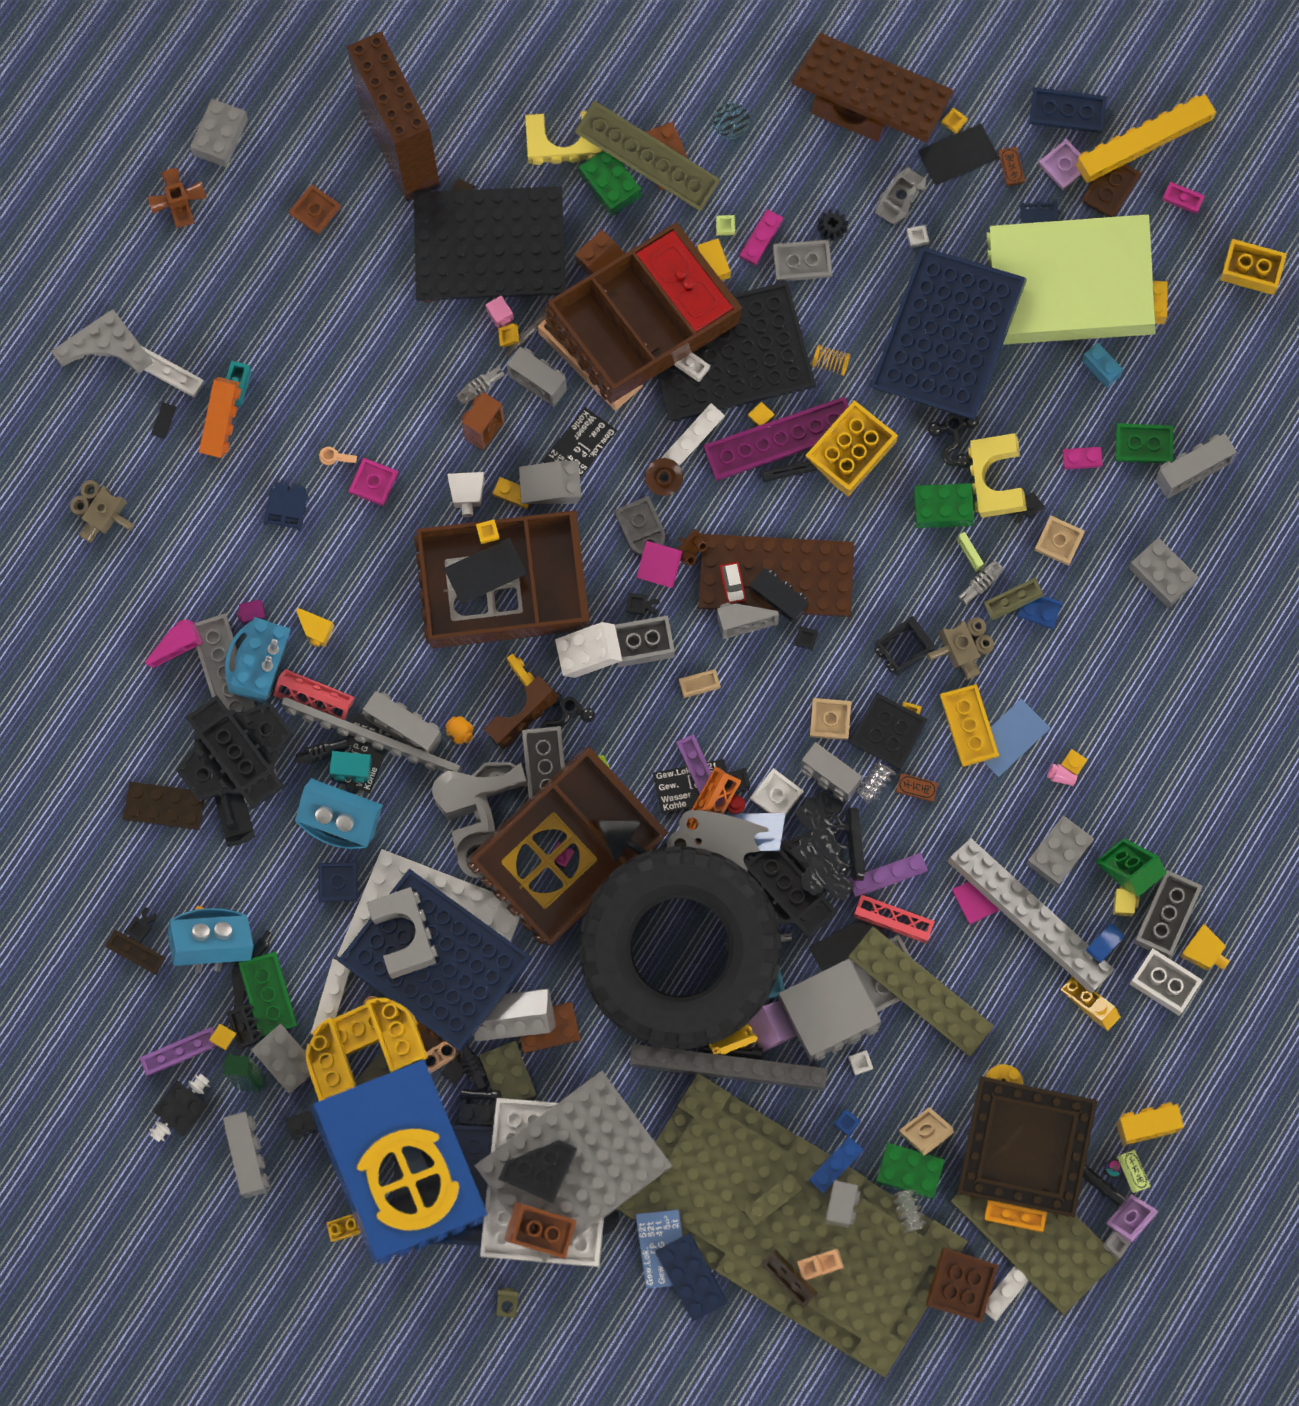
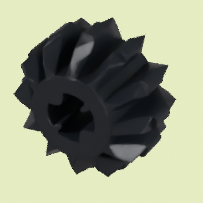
M831 209L828 211V215L823 212L822 218L817 220L819 224L817 225V230L821 231L820 236L826 235V240H829L831 237L834 242L837 240V237L842 239L843 233L848 231L846 227L848 226V221L844 220L845 215L839 216L838 210L833 214Z

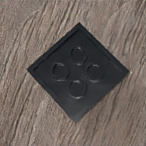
M876 693L850 744L901 771L928 719Z

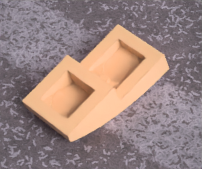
M838 1249L797 1262L801 1275L805 1280L844 1268Z

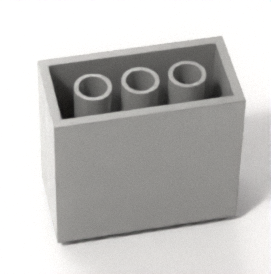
M850 959L780 992L778 995V1000L809 1062L812 1060L818 1062L825 1058L826 1053L830 1051L836 1053L843 1049L844 1044L849 1042L852 1045L860 1041L861 1036L865 1034L867 1036L873 1035L878 1032L877 1029H879L881 1020Z

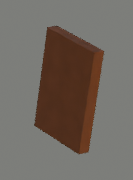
M1124 164L1095 179L1081 202L1106 217H1115L1142 173Z

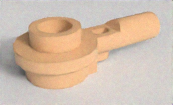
M325 447L319 453V459L325 465H332L336 461L357 462V456L339 454L332 447Z

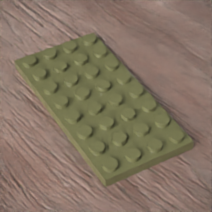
M957 1194L950 1201L1025 1275L1035 1288L1063 1316L1119 1260L1102 1247L1104 1243L1076 1215L1073 1218L1047 1212L1044 1232H1038L984 1221L988 1201L986 1199Z

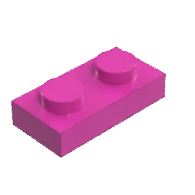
M1170 182L1162 201L1197 214L1204 195Z
M1101 447L1063 449L1062 451L1064 470L1097 468L1103 465Z

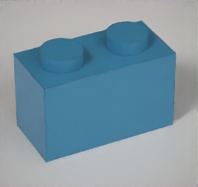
M1096 343L1083 355L1082 362L1106 388L1121 377L1122 367L1099 343Z

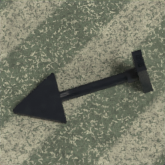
M597 821L614 862H618L626 847L638 855L648 852L631 840L640 824L639 821Z

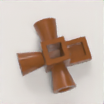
M171 168L163 171L161 176L167 185L164 187L166 195L148 196L152 213L155 214L170 206L176 228L194 224L188 200L207 199L202 181L184 189L183 183L179 179V169Z

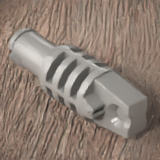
M497 366L486 375L481 374L468 383L456 395L461 404L463 405L475 399L477 395L480 396L483 392L485 393L491 389L494 382L505 376L503 371L497 374L501 368Z
M993 561L970 581V586L958 596L959 600L967 605L977 594H982L995 582L1002 573L1003 567L997 561Z

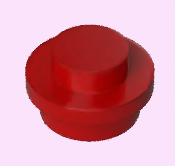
M734 795L727 810L732 814H738L745 809V800L741 796Z

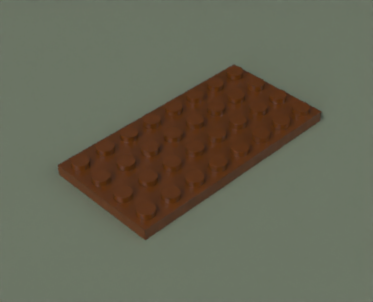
M819 33L791 83L796 87L926 143L954 93V90L823 33Z
M703 534L709 539L707 541L709 546L705 551H702L699 609L717 610V608H720V605L727 603L719 565L738 562L746 601L736 602V604L776 611L749 590L751 582L765 568L766 570L771 569L778 575V579L782 582L787 581L792 585L795 592H801L808 598L809 606L802 615L851 617L854 542Z

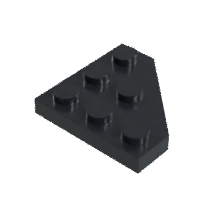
M560 1140L554 1141L549 1145L507 1160L498 1179L554 1203L578 1148Z

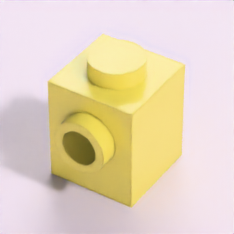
M1121 886L1120 889L1115 891L1113 915L1133 917L1135 908L1139 906V896L1131 894Z

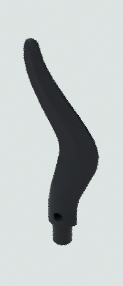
M266 930L262 939H258L253 947L251 959L262 956L269 946L268 942L273 933ZM236 961L232 969L234 988L233 1009L242 1006L245 985L238 964L242 961Z

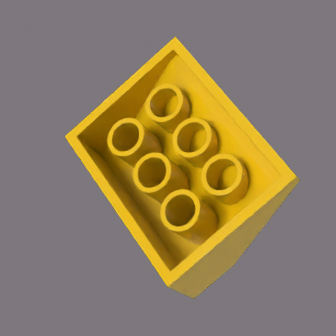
M854 400L806 454V457L836 488L849 497L895 445L898 435Z

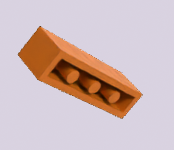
M221 377L214 379L199 453L219 458L228 453L230 448L228 438L229 435H232L234 425L231 424L232 418H235L237 413L236 399H239L241 394L240 382Z

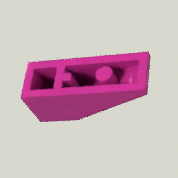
M187 619L177 622L176 626L169 630L145 661L146 665L155 668L202 644L203 642L195 623Z

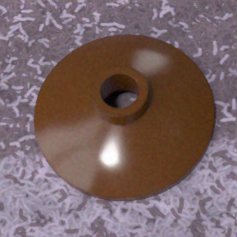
M657 459L646 470V484L657 495H672L682 485V469L671 459ZM667 474L668 480L663 481L662 475Z

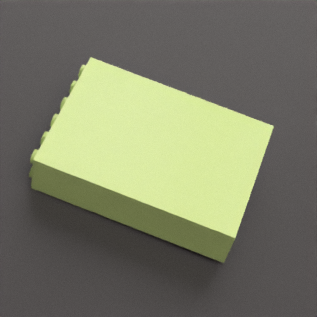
M1149 214L990 226V232H987L988 248L991 249L988 250L989 267L1023 276L1027 279L1003 345L1156 334Z

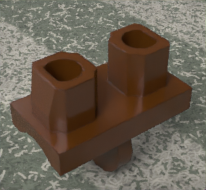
M695 528L686 539L681 536L679 540L682 544L678 547V550L682 551L680 561L686 566H692L696 562L695 555L699 551H705L709 546L707 543L709 539Z

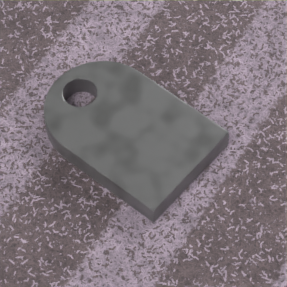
M649 496L614 510L627 543L634 553L642 556L646 541L664 545L665 531Z

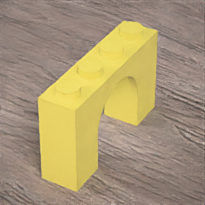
M581 111V121L587 111ZM544 114L525 115L528 162L533 165H541L544 162L559 164L562 161L576 163L580 160H589L602 151V149L581 136L572 146H555L546 137Z
M1016 434L971 440V447H968L969 457L973 460V465H970L971 475L975 477V483H972L973 493L977 495V501L974 502L976 513L979 512L980 516L984 518L1027 511L1025 492L1022 488L995 491L990 489L985 482L986 471L992 463L1001 459L1020 456L1019 442Z

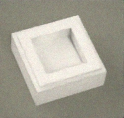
M925 225L907 228L911 248L929 244Z
M867 1050L848 1056L854 1075L873 1070Z

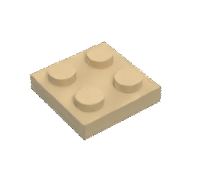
M1050 515L1034 551L1069 566L1085 531Z
M813 698L810 737L848 740L851 701Z
M929 1107L901 1128L899 1132L905 1140L925 1156L951 1136L954 1130L952 1126Z

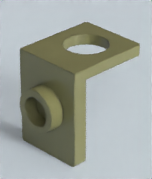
M503 1287V1290H498L496 1316L516 1318L519 1294L514 1292V1288ZM505 1301L513 1304V1310L509 1313L502 1311L501 1306Z

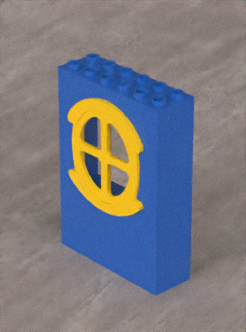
M425 1060L313 1103L310 1109L372 1264L377 1262L379 1265L385 1264L394 1255L399 1258L408 1254L411 1248L415 1247L416 1250L426 1247L429 1244L428 1241L433 1240L434 1243L441 1241L450 1232L452 1235L464 1231L467 1225H470L471 1228L481 1224L484 1221L483 1218L488 1215ZM412 1146L421 1149L433 1159L434 1166L412 1174L403 1156L402 1148ZM393 1152L402 1170L403 1179L382 1187L378 1183L379 1167L385 1155ZM433 1174H439L441 1179L439 1196L433 1206L426 1208L416 1188V1181ZM407 1186L417 1207V1212L415 1214H405L397 1211L385 1200V1194Z

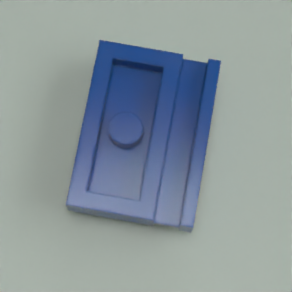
M1043 596L1020 607L1017 617L1053 629L1062 602Z

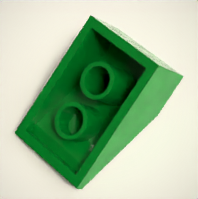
M1125 838L1095 861L1119 885L1137 897L1167 874L1159 856Z

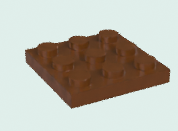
M942 1247L925 1305L982 1323L999 1265Z

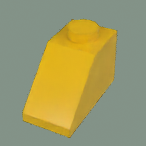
M297 608L296 612L309 643L316 647H320V645L325 647L334 629L333 622Z

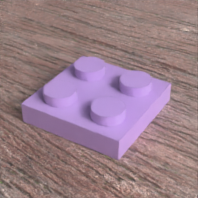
M1067 139L1038 163L1062 190L1066 189L1081 176L1076 167L1080 153Z

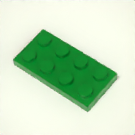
M277 952L255 957L250 961L239 962L250 1005L254 1006L253 1016L258 1019L256 1024L257 1030L263 1032L260 1038L267 1036L279 1024L286 1030L298 1027Z

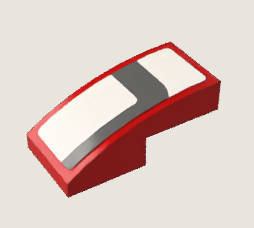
M733 562L719 565L727 603L746 601L739 563Z

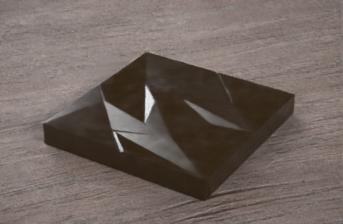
M980 1076L957 1194L1075 1218L1098 1100Z

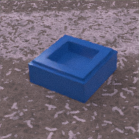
M845 1109L833 1125L849 1137L861 1121Z

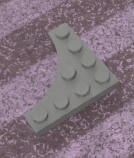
M113 309L51 350L62 367L75 360L84 358L85 355L91 354L117 357L131 366L137 373L153 364L151 358Z

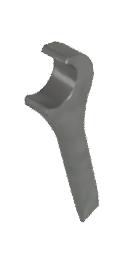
M547 305L540 310L534 322L519 337V343L509 348L506 352L507 356L515 352L538 329V325L546 318Z

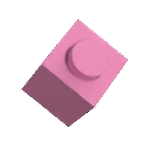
M502 295L485 304L486 311L497 328L510 325L512 320H514L513 313Z

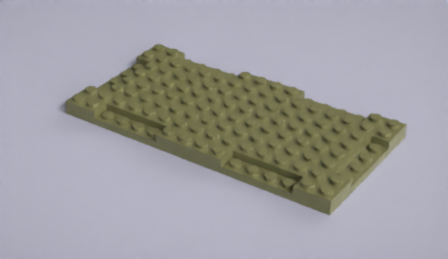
M698 1073L655 1142L672 1167L616 1208V1210L637 1222L636 1214L679 1210L682 1236L691 1232L711 1270L885 1379L928 1308L925 1304L942 1247L961 1253L968 1241L867 1180L866 1177L850 1167L836 1181L858 1185L857 1190L861 1191L859 1202L857 1205L854 1204L853 1210L857 1211L855 1222L850 1224L849 1228L825 1224L833 1184L824 1193H821L809 1179L831 1155L802 1137L793 1134ZM791 1173L803 1190L755 1226L743 1209ZM838 1249L844 1268L806 1280L818 1294L802 1308L761 1264L777 1250L801 1275L798 1261Z

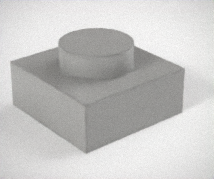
M1114 1231L1102 1247L1113 1257L1120 1259L1131 1243L1117 1231Z

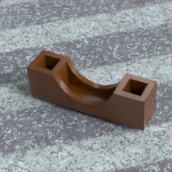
M817 95L810 113L879 142L886 125Z
M539 675L525 688L527 701L519 714L509 718L496 716L484 728L503 750L512 745L515 738L522 733V730H527L528 726L534 720L540 718L542 712L547 707L552 706L559 697Z

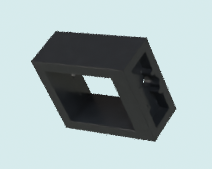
M912 616L875 642L876 648L874 649L880 658L883 657L885 659L888 670L898 676L926 657L927 653L934 651L935 645ZM909 629L924 650L899 667L884 648V645Z

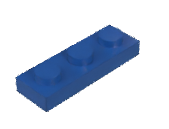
M849 1136L812 1175L809 1181L821 1193H824L834 1183V1180L836 1181L864 1150Z

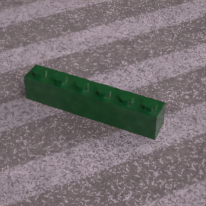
M226 1054L223 1075L237 1090L261 1093V1088L265 1087L266 1076H264L250 1057Z

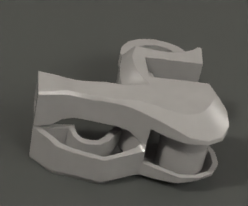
M511 762L484 763L473 775L447 771L439 775L433 783L432 794L435 804L448 821L472 813L475 814L476 824L452 831L458 864L462 872L469 877L482 878L479 873H473L467 866L466 859L468 853L473 848L479 847L495 832V824L487 799L492 795L510 789L528 786L521 763L518 765Z

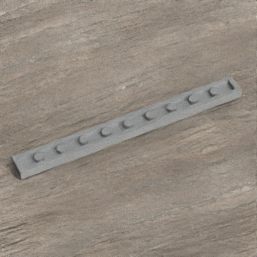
M284 697L281 703L283 709H285L284 711L289 715L295 716L297 714L302 716V719L312 723L315 721L320 723L319 725L325 729H336L343 736H354V739L361 743L369 742L376 749L383 750L384 748L389 750L394 756H405L408 761L418 764V762L425 764V767L435 771L438 769L443 771L442 773L447 771L462 772L461 766L289 698Z

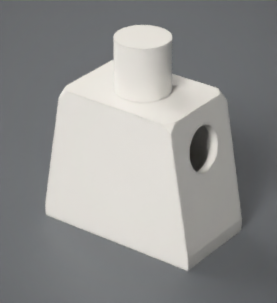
M484 472L448 474L454 507L462 508L463 517H472L473 507L481 506L485 481Z

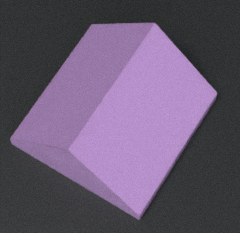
M780 1001L762 1006L759 1012L747 1023L752 1027V1033L756 1034V1043L759 1048L763 1047V1052L797 1036Z
M1131 1194L1106 1224L1131 1243L1158 1211Z

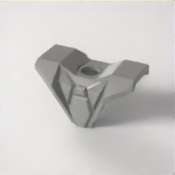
M908 166L893 177L894 180L891 185L880 195L875 214L894 225L908 216L910 203H913L918 196L919 190L925 191L926 177L915 173ZM903 190L907 196L905 199L900 200L896 197V192Z

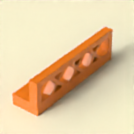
M715 766L691 810L724 814L741 780ZM727 780L734 781L732 786L725 790L724 786ZM723 797L722 804L716 807V800ZM691 817L687 820L686 824L689 829L694 830L698 827L699 822L696 818ZM695 839V843L697 845H700L702 843V840L698 841Z

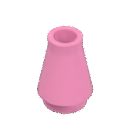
M1053 763L1047 774V778L1051 779L1052 782L1074 786L1077 780L1076 775L1060 764L1056 765Z

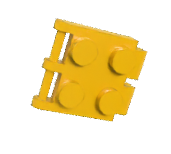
M746 1024L734 1034L709 1045L713 1054L720 1053L722 1055L757 1041V1036L752 1033V1027Z

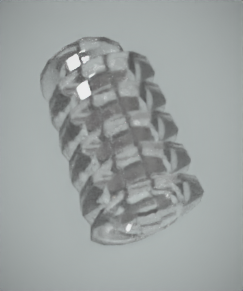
M880 763L873 765L874 769L869 771L870 775H866L865 781L860 783L862 788L858 787L856 789L859 797L871 806H875L872 799L879 800L876 795L877 793L883 795V791L880 788H888L885 781L892 782L889 775L896 776V773L891 768Z
M905 1190L891 1195L898 1197L893 1202L894 1204H900L896 1211L903 1212L898 1218L905 1220L901 1223V1227H908L903 1231L904 1234L922 1229V1226L927 1223L920 1220L924 1213H917L921 1205L914 1204L919 1200V1198L912 1197L916 1190Z

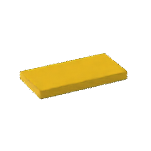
M977 684L940 694L961 766L965 767L999 757Z

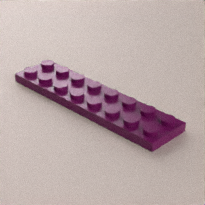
M844 396L703 445L715 480L719 481L811 449L849 407L846 397Z

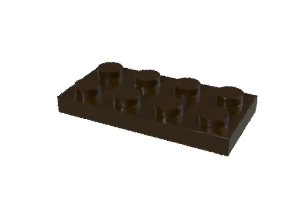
M129 782L123 820L200 831L205 800L199 802L189 789Z

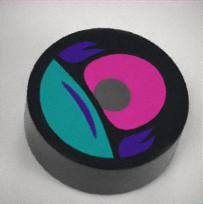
M1117 1158L1109 1159L1104 1165V1172L1109 1178L1116 1179L1123 1174V1169Z

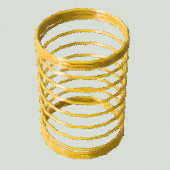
M821 345L817 346L812 367H815L821 347L823 349ZM846 352L844 353L845 359L841 371L842 376L846 372L850 359V354L846 356ZM828 356L826 368H827V365H828V362H829V359H830L829 356ZM832 357L830 369H831V366H832V363H833V360H834L833 357ZM836 357V362H835L834 370H835V367H836V364H837V361H838L837 357ZM840 358V363H839L838 371H839V368H840V365H841V362H842L841 358Z

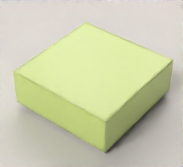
M734 215L716 216L717 236L735 235Z

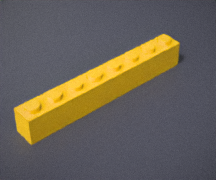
M1205 94L1200 97L1198 95L1194 96L1188 103L1184 105L1183 103L1178 104L1172 111H1165L1158 115L1156 119H1149L1142 126L1129 129L1125 135L1121 137L1117 135L1105 145L1101 143L1093 151L1083 152L1078 157L1076 167L1086 183H1089L1213 120L1216 110Z

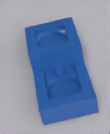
M1110 923L1086 951L1101 963L1124 939L1125 935Z

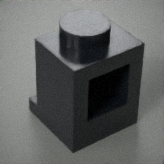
M746 768L726 772L741 780L735 793L749 791L750 782ZM730 779L727 780L724 786L725 790L729 789L733 784Z

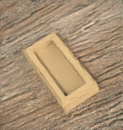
M716 669L679 679L684 698L721 688Z

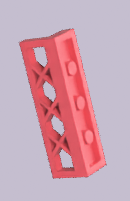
M287 669L278 677L273 695L282 700L284 697L343 720H346L348 710L353 705L355 699L351 695ZM281 685L288 687L290 694L286 695L280 692ZM297 694H305L308 701H301ZM315 701H322L326 708H318ZM335 707L342 709V717L336 715L332 709Z
M861 895L853 916L854 918L925 944L928 942L935 922ZM863 900L871 903L874 910L862 909ZM884 908L888 909L893 917L881 916L878 911ZM905 915L909 918L911 924L906 925L898 922L897 918ZM920 922L929 924L927 932L917 929L915 924Z

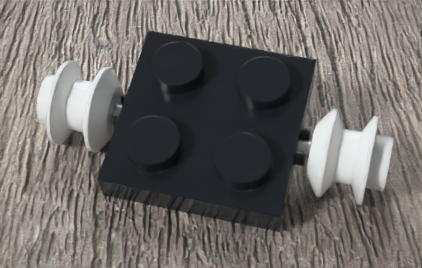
M195 1074L196 1080L194 1082L189 1081V1085L192 1088L190 1090L177 1080L152 1110L164 1120L163 1123L155 1122L157 1126L155 1129H149L152 1131L150 1136L159 1142L162 1139L165 1142L163 1137L165 1134H171L168 1128L170 1126L183 1136L207 1108L208 1105L196 1096L197 1093L204 1094L203 1088L205 1086L210 1087L208 1085L209 1080L202 1074L199 1076Z

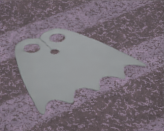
M689 810L682 815L679 821L680 827L677 832L671 834L667 847L674 846L675 841L682 838L686 841V847L706 849L734 861L747 871L748 869L743 860L745 854L759 851L754 837L757 833L766 832L769 829L729 815L702 810ZM691 817L696 818L699 822L698 827L694 830L689 829L686 824L687 820ZM700 838L702 843L697 845L695 839Z

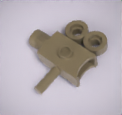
M93 480L84 482L81 486V494L83 496L73 498L70 503L71 511L78 516H83L81 519L86 522L79 536L92 543L99 531L106 534L114 521L129 531L134 528V524L119 515L127 501L121 496H112L108 488L105 486L101 488ZM95 489L94 493L90 494V490ZM84 504V508L79 510V506Z
M975 617L969 620L967 624L963 620L954 629L944 628L938 632L944 647L927 653V658L931 661L948 654L954 669L961 666L966 679L969 680L981 674L975 660L980 658V655L990 653L994 648V641L990 636L983 635L986 631L984 620ZM975 624H978L980 629H976ZM983 641L987 643V647L983 645Z

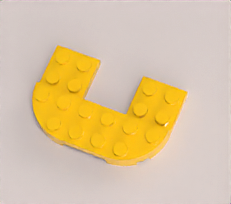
M374 998L365 1001L366 1004L336 1018L330 1017L318 1025L312 1033L314 1035L310 1044H307L306 1063L319 1101L356 1087L346 1056L377 1042H380L390 1073L428 1059L417 1028L418 1022L411 1011L396 1001L386 998Z

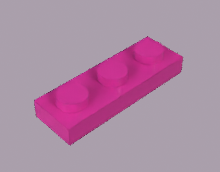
M767 209L742 250L740 258L756 266L781 225L783 217Z

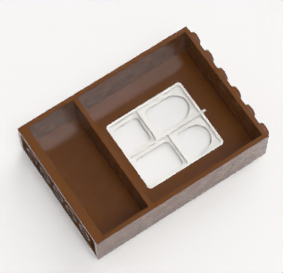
M576 510L497 519L495 523L500 539L484 544L480 542L476 524L486 521L417 529V535H414L416 552H419L416 554L418 570H421V572H418L420 588H423V590H420L422 607L425 606L422 609L424 625H427V627H424L426 643H430L431 649L570 633L590 627ZM510 538L527 574L486 593L488 612L486 614L470 616L458 614L454 609V601L457 595L444 568ZM515 588L517 590L518 609L498 612L496 610L494 592L498 589Z

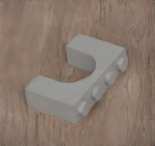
M409 887L366 902L371 919L375 925L394 918H406L415 925V937L408 947L383 956L388 973L392 979L436 964L435 957L438 954L435 946H431L429 939H432L429 927L425 928L423 922L426 921V916L423 909H419L418 903H421L418 892H414Z

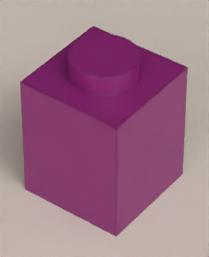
M262 600L239 604L240 611H237L239 622H243L244 626L253 621L254 617L267 621Z

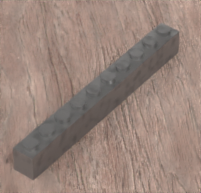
M632 1044L630 1067L694 1075L699 1073L702 1076L825 1091L828 1068Z

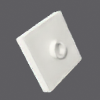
M773 768L750 797V800L767 813H786L787 815L804 791Z

